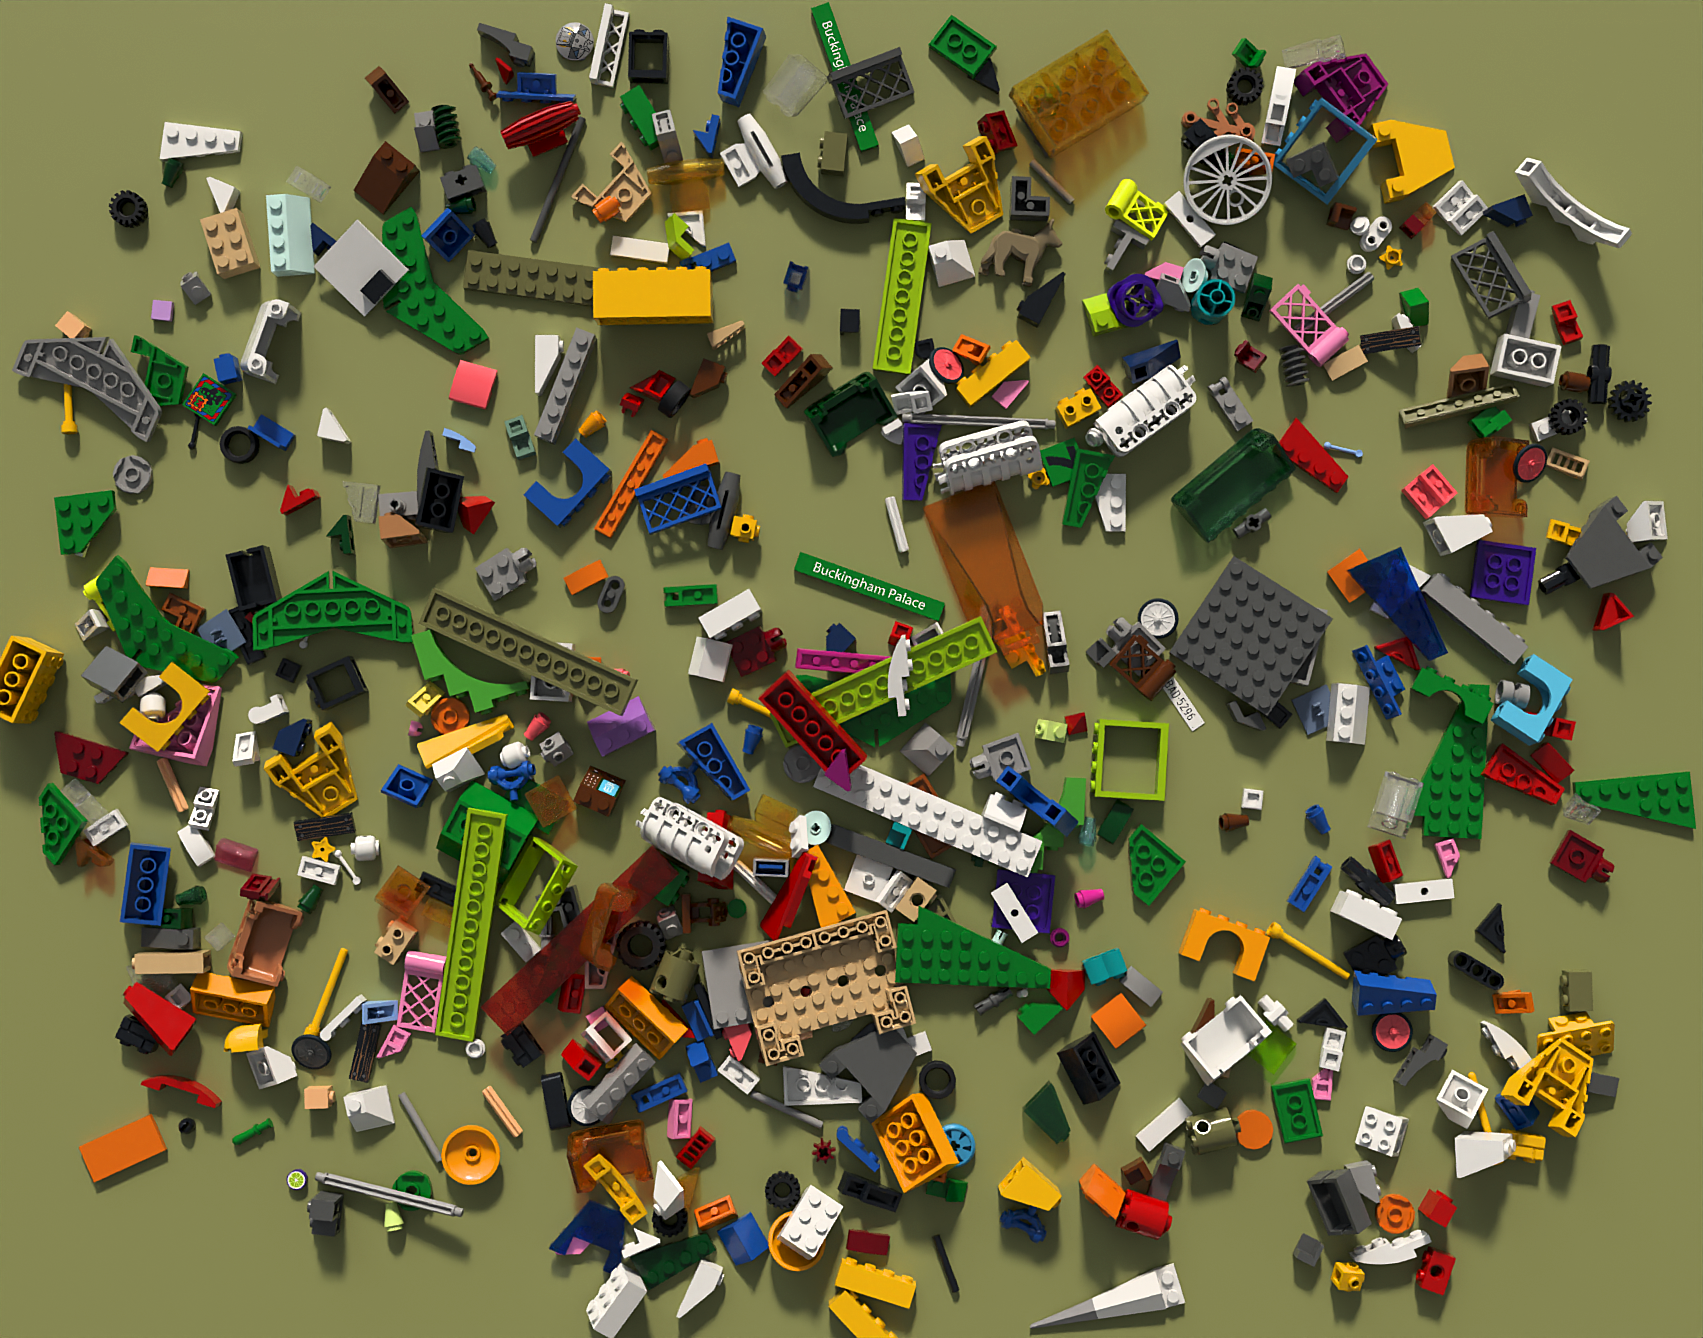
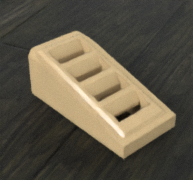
M739 321L709 332L707 335L712 349L716 350L744 330V322Z
M1552 447L1546 466L1572 478L1582 480L1590 461ZM1555 455H1560L1557 463L1553 464ZM1563 457L1567 458L1564 467H1561L1560 463ZM1570 460L1574 461L1571 470L1567 469ZM1577 464H1581L1579 472H1575Z

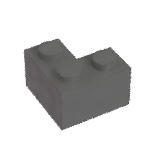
M1324 141L1286 160L1293 178L1312 170L1319 187L1339 178Z
M1012 176L1010 182L1009 220L1047 222L1050 213V197L1031 196V177Z
M576 885L566 887L553 912L559 910L564 929L585 923V916ZM541 894L535 896V897H536V901L539 900Z
M320 1191L309 1200L307 1212H309L310 1227L312 1228L311 1234L335 1237L339 1233L344 1193Z

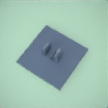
M227 609L197 628L202 639L219 647L223 646L231 651L246 643Z
M1327 684L1291 700L1307 735L1328 726L1331 693Z

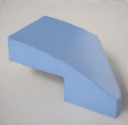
M444 428L442 435L445 438L460 442L459 449L475 453L476 446L464 436Z

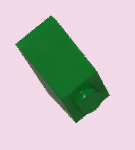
M1025 1003L1019 1008L1017 1016L1035 1035L1063 1008L1058 1003Z

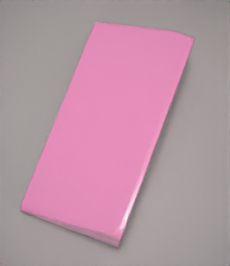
M672 1098L669 1100L667 1137L671 1139L691 1138L693 1099Z

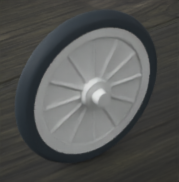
M1162 598L1151 599L1140 608L1138 622L1156 639L1168 637L1177 628L1179 621L1178 612L1175 606L1168 600Z
M586 1085L579 1087L569 1097L567 1111L570 1118L578 1125L593 1126L601 1121L582 1102L595 1086Z

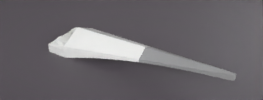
M1174 1263L1154 1268L1096 1297L1030 1325V1328L1164 1310L1168 1307L1183 1304L1185 1299Z

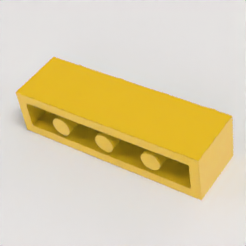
M1017 340L1014 342L1008 341L1001 347L1002 351L999 354L993 353L986 359L987 363L984 366L978 365L971 371L973 374L969 378L963 377L956 383L958 386L955 391L969 408L1030 360L1031 357Z
M851 1257L841 1258L835 1278V1286L901 1307L910 1308L916 1289V1281H913L912 1277L894 1275L895 1272L888 1269L883 1271L876 1269V1266L870 1263L863 1265L857 1263L858 1261Z
M842 1288L829 1301L828 1307L857 1338H898L892 1331L889 1333L885 1329L886 1325L881 1318H875L872 1315V1309L867 1303L864 1302L862 1304L858 1299L859 1295L856 1292Z

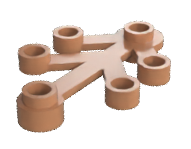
M1211 98L1208 101L1207 108L1212 111L1217 121L1197 117L1193 111L1186 112L1181 119L1182 125L1185 128H1190L1201 118L1209 128L1215 129L1214 133L1217 136L1224 135L1227 132L1250 140L1255 136V128L1250 123H1244L1237 112L1238 106L1236 103H1229L1225 109L1226 113L1234 120L1235 126L1229 124L1220 110L1219 100L1216 98ZM1210 102H1215L1216 107H1211ZM1230 106L1234 107V112L1229 111ZM1187 116H1192L1193 121H1188ZM1244 129H1247L1249 131L1248 135H1245L1243 133Z

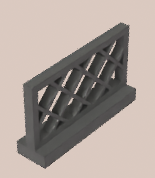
M900 47L831 72L827 76L844 119L915 93L901 57L902 51ZM898 62L901 69L899 75L889 71L891 64ZM878 69L884 72L881 82L872 78L874 70ZM887 74L896 78L893 88L884 84ZM858 76L867 79L864 88L854 84ZM899 80L906 83L908 91L902 93L896 90ZM870 81L879 85L876 94L866 90ZM845 83L850 86L847 95L839 92L837 84ZM852 87L862 92L859 101L849 97ZM882 87L891 91L889 98L884 99L878 96ZM865 93L874 97L872 105L868 106L861 102ZM847 100L857 104L855 111L847 113L845 107Z
M1494 231L1486 234V238L1451 255V259L1488 320L1522 302L1525 304L1531 300L1532 292ZM1483 245L1488 249L1486 256L1475 254L1477 248ZM1462 256L1471 257L1469 265L1461 264L1458 258ZM1474 258L1485 260L1482 268L1471 266ZM1487 261L1496 262V271L1485 269ZM1470 270L1481 272L1478 281L1469 279L1468 274ZM1483 273L1494 275L1491 284L1481 281ZM1497 276L1507 280L1505 287L1494 284ZM1479 285L1490 288L1487 296L1480 295L1477 292ZM1492 289L1503 291L1501 299L1490 297ZM1506 292L1515 293L1517 299L1506 301L1504 297ZM1488 301L1499 303L1498 309L1489 312L1487 308Z

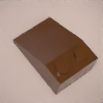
M385 141L373 155L354 191L384 215L420 171L415 164Z

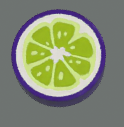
M295 1169L287 1176V1184L293 1190L303 1188L308 1181L306 1172L301 1169Z

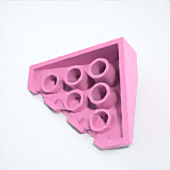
M203 684L210 691L208 693L209 699L203 706L200 703L195 708L197 713L190 721L186 719L182 723L184 728L177 736L173 734L170 737L171 743L164 751L160 749L157 752L135 734L129 749L207 767L214 745L222 688ZM182 700L175 703L177 708L168 714L166 712V715L159 719L157 723H167L174 720L181 712Z

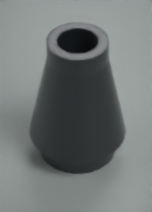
M485 218L472 225L474 228L473 232L488 249L498 243L490 222H487Z

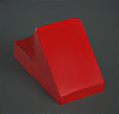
M287 485L280 512L288 516L321 498L319 493L314 489L310 490V488L301 491L299 493L300 496H298L293 486Z

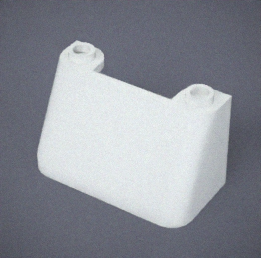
M277 299L261 305L241 359L240 366L244 373L276 384L279 375L274 373L272 370L273 363L267 361L265 357L276 326L286 327L290 321H299L301 315L299 310L290 303Z
M1241 995L1236 999L1234 997L1230 998L1225 1003L1226 1008L1197 1032L1192 1034L1189 1031L1181 1038L1183 1042L1180 1045L1207 1086L1250 1053L1272 1033Z

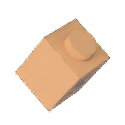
M68 311L55 325L69 338H88L89 332L92 330L77 316Z
M309 1086L304 1089L305 1109L329 1108L335 1102L336 1094L332 1086Z

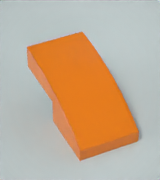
M598 560L563 579L571 595H575L609 576L601 560Z

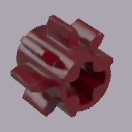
M821 1138V1143H814L813 1146L817 1150H813L812 1155H817L816 1162L821 1159L827 1164L828 1158L834 1159V1155L831 1152L836 1151V1147L830 1146L831 1140L824 1142L823 1138ZM826 1147L827 1153L820 1154L821 1149Z

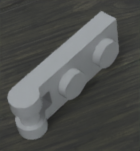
M1223 376L1219 379L1218 383L1208 386L1210 394L1236 432L1253 422V419L1239 400L1226 377ZM1224 389L1226 393L1221 396L1219 390Z

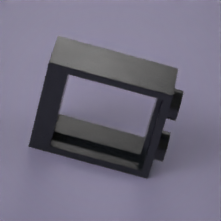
M641 29L629 32V82L668 84V33L663 30L645 32V30ZM636 43H663L662 70H635Z
M353 656L342 658L306 675L308 678L306 683L316 696L314 701L317 707L322 710H329L369 692ZM344 665L355 690L326 702L316 677Z

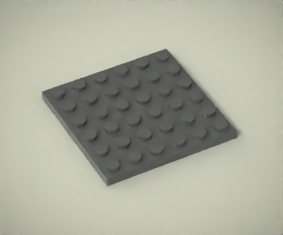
M1233 556L1169 653L1268 716L1333 618Z

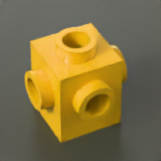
M743 514V517L734 516L730 535L737 537L739 542L749 543V540L754 541V538L759 536L760 526L757 525L758 522L754 520V516ZM748 526L749 530L743 531V528Z
M1335 1262L1331 1281L1339 1290L1346 1292L1360 1291L1365 1274L1354 1262Z

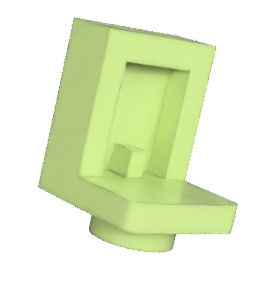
M1038 719L1035 727V738L1064 743L1067 724Z

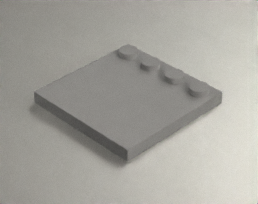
M773 940L701 952L713 1029L753 1023L739 970L737 951ZM771 996L765 997L763 1005L771 1007L773 1005V998Z

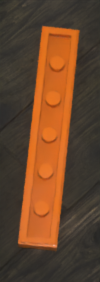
M653 430L650 431L594 530L610 539L613 537L636 497L634 489L642 487L668 442L667 438Z

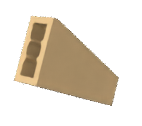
M211 950L137 953L135 958H132V969H135V974L205 973L211 969Z

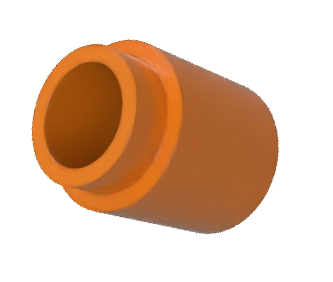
M608 196L596 204L592 212L600 223L603 221L607 222L621 212L619 210L621 205L616 197L611 198Z

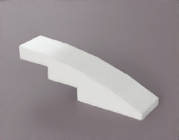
M160 675L144 677L126 699L135 694L138 697H144L145 694L155 692L167 685V683L159 678ZM102 692L94 696V699L97 703L104 704L113 699V697Z

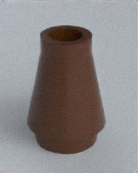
M1224 813L1219 816V827L1222 831L1229 832L1249 826L1248 815Z

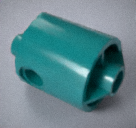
M1221 279L1206 281L1200 286L1191 300L1190 309L1192 317L1204 325L1218 324L1227 316L1235 304L1233 288L1229 283Z

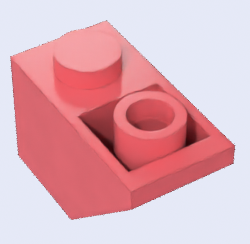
M749 1023L721 1029L725 1040L729 1039L731 1047H729L732 1057H736L738 1061L742 1060L753 1033Z

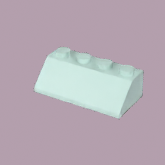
M289 194L266 195L271 272L277 277L315 274L310 227L312 224L310 198Z

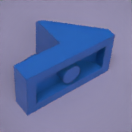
M713 114L711 120L707 121L706 132L693 130L695 138L709 158L714 156L721 122L720 116Z
M704 1039L685 1046L690 1065L694 1067L700 1083L718 1076V1071Z

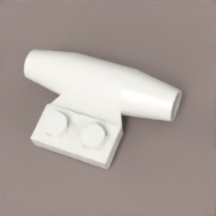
M751 114L741 117L737 122L745 143L735 144L720 153L738 187L740 188L756 179L760 171L774 189L784 186L788 182L784 168L765 131Z

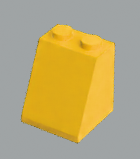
M1024 1157L998 1185L1000 1194L1003 1197L1050 1211L1051 1208L1055 1209L1061 1202L1060 1198L1062 1195L1058 1187Z

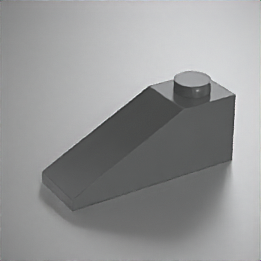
M142 927L141 947L165 949H196L200 947L201 928L168 929Z

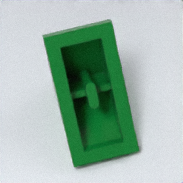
M1419 287L1400 292L1399 295L1404 313L1410 319L1413 327L1428 325L1429 301Z

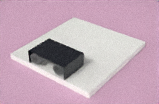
M356 220L313 266L364 317L409 271L359 220Z

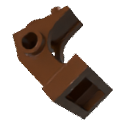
M691 893L682 894L683 933L692 932V923L708 922L709 926H720V922L726 921L728 914L726 903L719 902V898H709L708 902H691ZM699 907H710L711 917L699 918Z

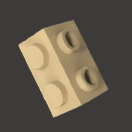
M400 918L395 921L392 920L385 929L388 932L384 937L381 936L375 944L377 948L374 953L392 965L399 962L418 933L417 929Z

